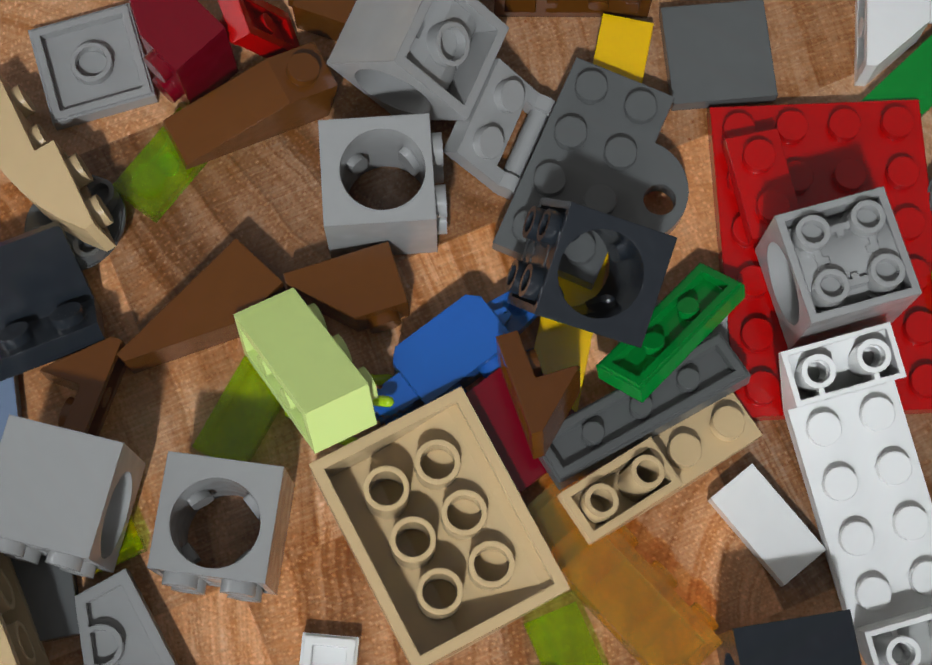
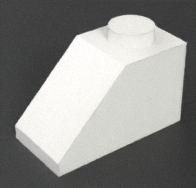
M855 0L854 86L867 85L917 42L926 26L932 24V0Z

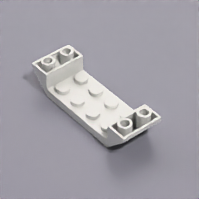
M891 323L879 324L780 352L778 355L783 413L821 541L827 549L825 554L842 610L850 609L859 651L866 665H932V502L895 380L907 377Z

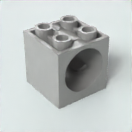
M357 0L326 64L391 115L429 113L430 120H468L509 27L479 0Z
M430 114L318 120L323 226L331 259L387 241L393 255L438 252L437 235L447 234L446 186L445 184H440L444 183L442 132L431 133ZM379 167H395L405 170L413 175L422 185L418 193L410 201L397 208L387 210L365 207L348 194L353 183L361 175Z
M884 186L776 215L755 248V253L788 350L879 324L892 323L922 294Z
M9 414L0 442V552L4 553L6 557L37 565L41 555L47 556L45 563L60 567L59 570L87 578H94L96 569L113 573L146 463L123 442Z
M168 451L147 568L163 577L162 585L170 586L171 590L177 592L205 595L206 586L220 587V593L228 594L227 598L261 603L263 593L277 595L295 487L285 467ZM231 495L244 497L243 500L259 521L261 520L259 535L252 549L243 553L234 564L226 567L206 568L196 565L201 561V558L192 545L188 543L189 527L196 513L216 498Z

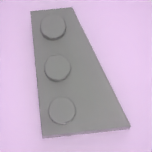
M125 568L74 596L84 665H178L128 569Z

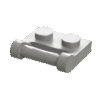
M496 58L468 120L456 121L443 152L494 193L512 200L556 101L538 93L500 58ZM523 110L528 115L502 170L498 166L499 161Z

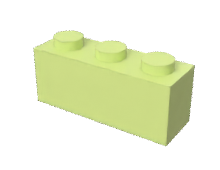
M293 287L233 314L245 356L315 454L377 424L372 400L378 398V391L372 376L365 367L357 369L354 366L349 349L339 334L334 336L329 334L324 317L315 303L307 305Z

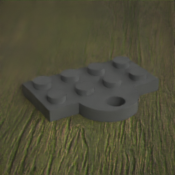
M576 57L494 238L492 249L521 260L527 239L523 238L522 234L524 222L532 206L538 207L541 197L574 202L669 235L680 222L689 195L688 181L682 165L671 152L656 144L675 97ZM654 191L663 192L671 198L673 210L664 215L653 214L646 208L644 197ZM593 230L588 231L570 243L561 257L558 269L559 277L592 290L608 254L603 240Z

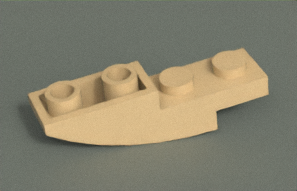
M0 75L1 171L45 216L53 222H59L64 231L106 252L113 249L116 245L107 226L114 223L102 199L97 194L92 196L87 187L89 183L93 182V177L86 164L77 153L68 156L54 140L51 141L39 124H33L30 115L34 114L36 109L25 90L19 84L12 88Z
M731 393L657 436L644 440L559 493L557 498L587 543L591 545L697 481L713 468L754 443L763 434L735 394Z

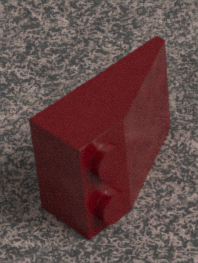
M129 0L139 35L148 53L143 57V60L156 75L152 79L153 83L170 102L175 103L180 99L188 106L225 84L239 71L226 28L198 0Z

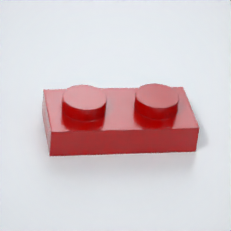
M218 0L223 15L220 17V23L226 28L229 41L234 45L241 46L265 58L300 47L288 12L264 0Z
M777 128L726 138L722 145L748 246L759 243L774 216L800 209Z

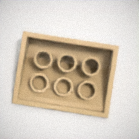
M462 386L309 464L312 475L409 665H437L571 589Z

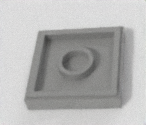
M129 3L28 30L52 123L57 131L158 102L149 67L143 60L145 53Z

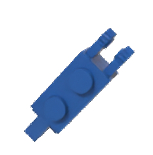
M506 292L487 303L481 296L465 294L395 346L393 356L394 376L382 384L381 389L377 388L378 395L391 396L394 399V404L391 407L373 406L376 421H380V425H387L461 386L466 394L468 391L465 388L480 376L487 378L500 368L496 336L518 330L520 335L538 315L507 303L510 292Z

